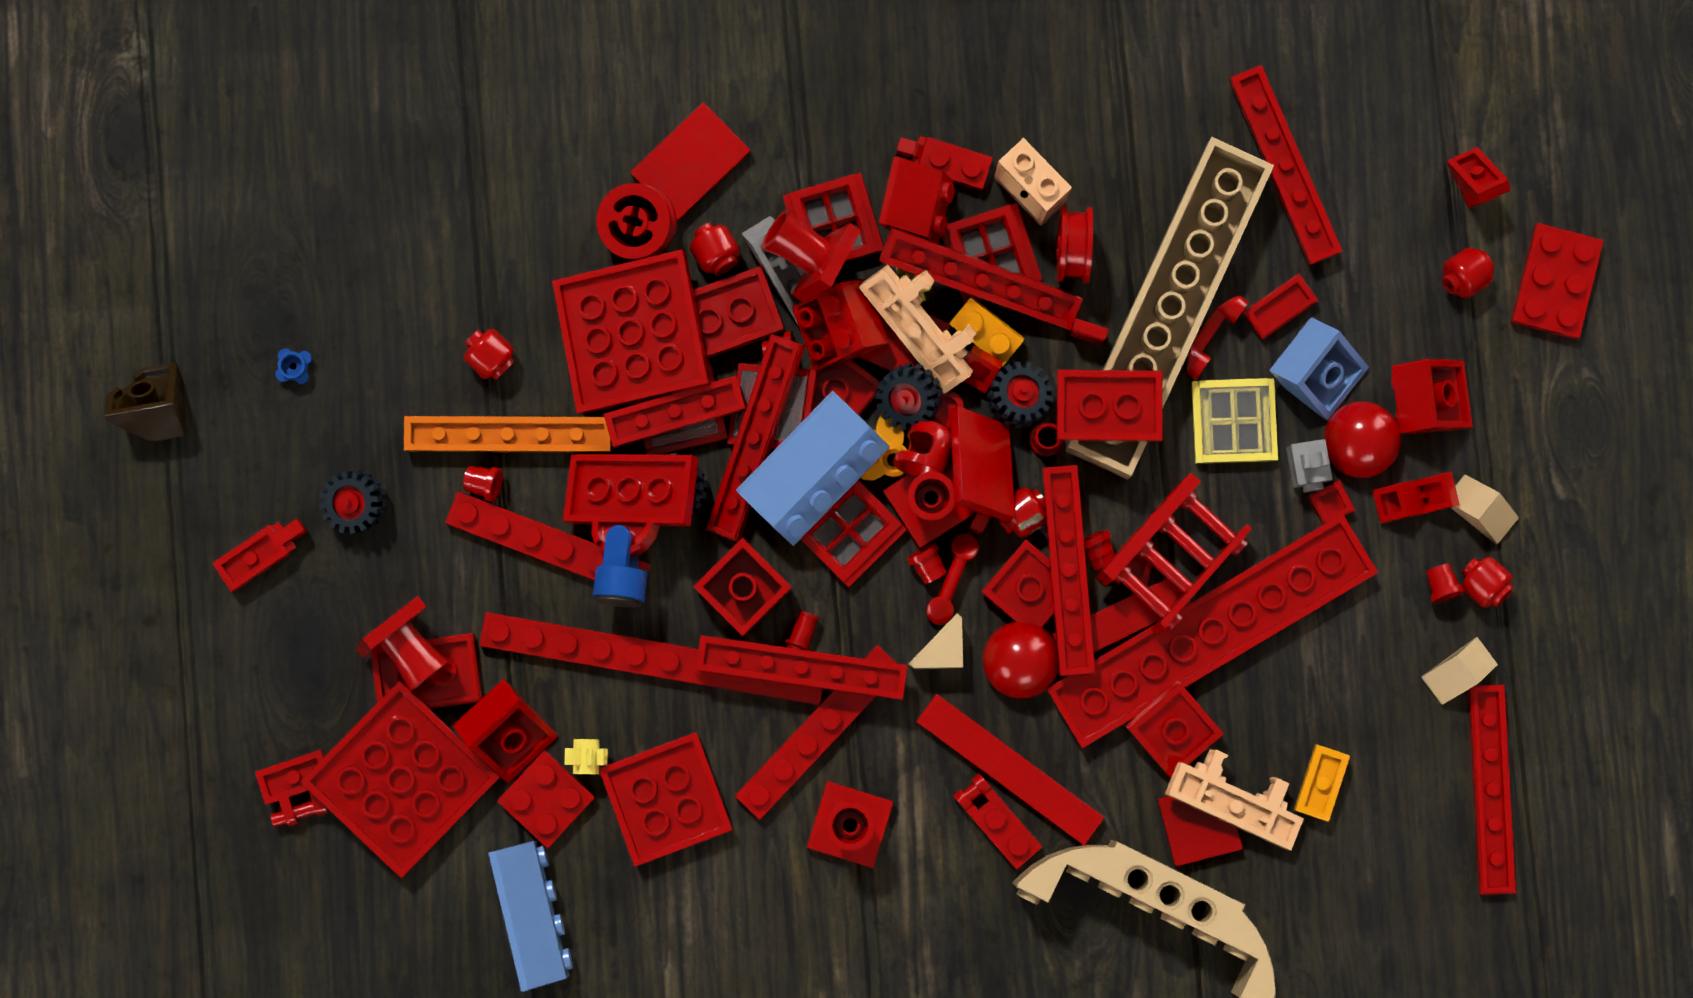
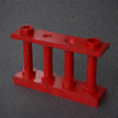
M1189 473L1177 484L1095 577L1104 587L1113 580L1118 584L1122 582L1160 617L1159 621L1151 629L1156 634L1164 628L1170 631L1179 623L1184 616L1180 612L1181 609L1231 553L1236 556L1248 544L1249 541L1245 536L1252 530L1246 524L1234 533L1196 498L1198 494L1193 491L1201 481L1192 473ZM1179 506L1183 510L1188 508L1226 543L1214 558L1174 522L1176 518L1172 514ZM1157 531L1161 534L1165 532L1204 567L1193 582L1188 580L1152 547L1154 543L1150 539ZM1135 556H1138L1140 559L1144 557L1182 592L1171 607L1163 602L1131 572L1132 568L1128 563Z

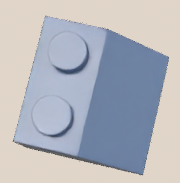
M1311 317L1269 371L1287 391L1328 421L1369 367L1339 330Z

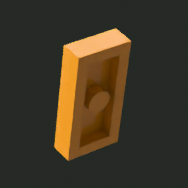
M970 296L949 323L957 331H963L967 324H970L977 333L972 343L1003 361L1002 367L1025 339L973 296Z
M1315 744L1294 810L1329 822L1350 755Z

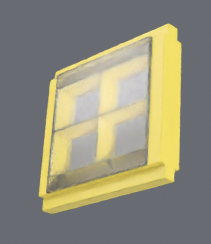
M1274 378L1191 382L1195 464L1278 461Z

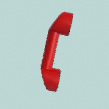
M1236 296L1214 309L1195 337L1187 354V375L1194 380L1198 378L1211 359L1203 350L1224 319L1232 324L1236 322L1249 303L1248 300L1242 296Z
M960 534L953 540L951 551L954 558L939 596L932 599L926 607V616L935 625H944L953 617L954 608L951 601L967 561L975 558L979 551L977 539L970 534Z

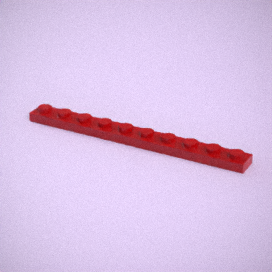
M485 612L479 644L481 647L815 705H820L823 689L695 670L698 649L489 612Z

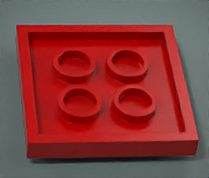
M697 732L599 768L634 867L733 830Z

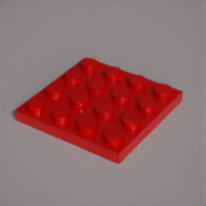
M677 250L552 280L577 414H587L711 385L689 266L684 250Z
M399 680L300 782L402 878L500 776L469 749L464 741Z

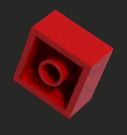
M744 538L737 542L693 586L743 638L792 590V586Z

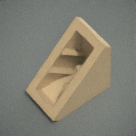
M1465 474L1455 485L1460 505L1450 508L1497 545L1519 517L1499 492Z
M956 614L908 665L912 669L963 668L962 617Z
M1475 637L1422 675L1421 678L1438 702L1443 705L1477 685L1498 664L1479 638Z

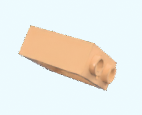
M1024 138L998 161L994 179L1040 226L1060 209V206L1066 203L1072 188ZM1022 191H1026L1028 193V197L1023 198L1021 197L1020 193Z

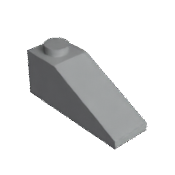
M769 216L741 234L798 325L792 307L802 301L793 296L792 293L804 270L780 256L761 248L766 233L775 221Z

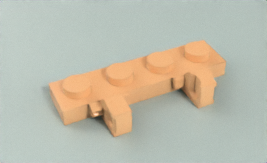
M886 265L862 282L859 289L920 365H923L925 371L930 369L933 372L930 377L933 380L938 378L940 383L937 386L942 388L945 394L971 376L973 370L963 359L968 353L964 347L974 341L973 338L977 333L970 324H967L963 331H956L952 336L947 330L942 333L920 305L923 301L919 296L920 292L923 289H929L935 281L927 270L910 281L906 275L899 279L890 266Z
M1210 749L1204 763L1198 762L1195 768L1183 762L1177 763L1165 795L1282 849L1292 850L1304 818L1286 811L1288 803L1283 801L1289 783L1276 777H1270L1271 784L1269 789L1264 791L1263 795L1257 793L1256 796L1225 782L1226 777L1221 776L1223 771L1221 764L1223 759L1229 755L1216 749Z

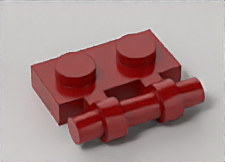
M323 749L255 772L265 805L279 801L282 811L270 815L274 828L285 824L290 827L298 824L299 819L314 814L322 816L329 813V809L300 782L325 756ZM309 791L312 801L294 806L291 797Z

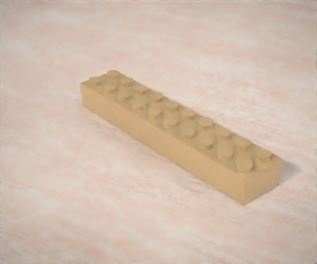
M1214 137L1210 138L1103 368V370L1162 371V409L1274 167L1273 164ZM1070 441L1065 451L1128 480L1132 476L1147 442Z

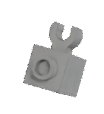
M1325 439L1291 444L1286 448L1293 488L1303 487L1304 493L1324 489L1323 483L1332 480Z

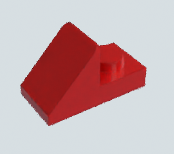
M1478 147L1447 160L1449 170L1469 208L1493 200L1511 191L1507 177Z

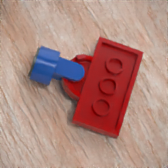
M571 454L563 521L568 524H592L591 535L595 545L604 550L603 563L597 566L595 570L592 597L595 598L596 602L619 607H640L641 604H644L648 573L638 569V556L647 551L655 541L660 526H691L699 458L693 455Z

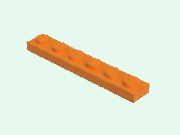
M404 416L405 452L611 453V439L604 417Z

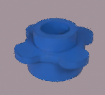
M286 348L282 349L278 353V370L275 372L277 380L280 382L293 380L301 385L307 383L309 380V374L307 373L308 364L312 361L310 353L307 351L297 353ZM293 363L297 365L294 370L291 369V364Z

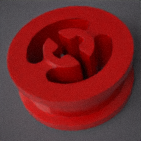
M628 183L614 188L604 197L597 211L596 225L601 241L611 252L623 258L640 260L657 256L670 245L676 232L677 217L673 204L663 192L652 186ZM643 197L655 207L657 220L655 221V216L649 209L627 206L621 211V206L631 198ZM632 217H638L640 220H643L642 226H636L631 223ZM618 223L619 229L626 235L646 237L652 233L653 236L646 244L633 247L620 238L616 225Z
M1060 206L1056 238V281L1062 282L1064 277H1081L1082 283H1088L1093 250L1092 207H1086L1085 212L1067 211L1066 206Z

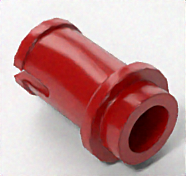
M799 611L790 639L785 640L787 648L811 651L809 644L820 618L810 613Z

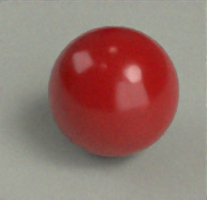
M1358 401L1344 405L1330 417L1324 430L1323 439L1326 440L1329 461L1343 474L1355 478H1370L1383 473L1394 463L1401 448V434L1396 419L1387 409L1373 402Z
M1011 622L1001 626L989 637L983 650L982 664L986 678L997 691L1011 698L1025 699L1041 694L1053 683L1058 674L1056 642L1044 628L1031 622Z

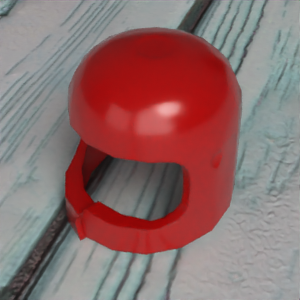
M920 421L914 424L907 435L910 441L909 449L901 450L895 454L893 466L906 474L919 476L925 472H939L945 475L952 458L951 431L946 426L935 421Z

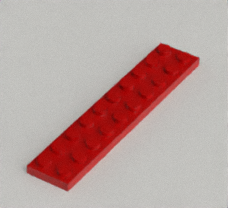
M1342 513L1183 607L1180 612L1184 616L1172 630L1169 631L1167 628H1164L1156 634L1151 630L1153 627L1151 626L1095 659V673L1068 675L1046 690L1082 749L1136 717L1177 680L1184 687H1187L1379 572Z

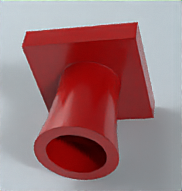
M787 208L769 228L761 248L780 256L804 270L792 293L793 296L804 302L832 287L861 230L848 223L831 234L822 237L806 225L790 208Z
M949 466L945 475L939 472H925L919 476L908 474L883 490L884 495L919 549L978 512L955 504L953 472ZM929 492L935 493L938 497L937 503L933 505L927 504L925 495Z
M419 596L366 635L354 648L364 659L381 646L401 674L410 692L449 662L425 640L411 623L427 607Z
M827 781L807 848L873 868L893 801ZM848 818H852L857 822V828L853 832H847L843 827L844 821Z

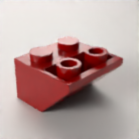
M866 279L840 282L792 307L815 371L863 356L889 343L878 311L859 289V286Z

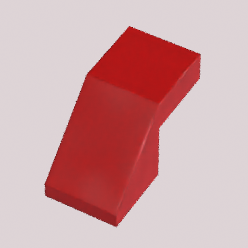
M1452 472L1372 490L1380 523L1460 505Z

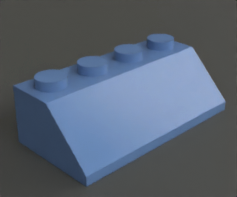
M832 390L736 491L794 546L890 446Z
M536 840L489 852L521 992L569 977L568 970L573 969V962L569 948L563 949L560 936L565 935V929L561 914L555 915L552 901H556L557 896L553 881L546 880L544 867L549 866L545 847H539Z

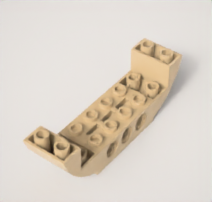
M1110 840L1108 845L1069 847L1046 855L1030 865L1012 883L1019 888L1017 894L1020 897L1037 905L1040 899L1049 902L1066 865H1069L1066 872L1086 882L1092 876L1100 880L1098 888L1118 898L1124 892L1132 896L1129 901L1130 904L1150 914L1156 908L1163 912L1160 919L1180 929H1184L1185 925L1188 924L1194 927L1193 935L1213 945L1216 944L1217 940L1226 943L1223 950L1245 960L1231 990V993L1239 998H1275L1274 972L1269 953L1256 927L1243 913L1244 904L1117 841ZM1139 869L1142 874V880L1138 886L1130 887L1128 875L1131 871ZM1171 885L1173 896L1170 901L1162 903L1159 896L1160 891L1164 886ZM1202 901L1204 904L1203 914L1198 918H1193L1191 913L1192 906L1196 902Z

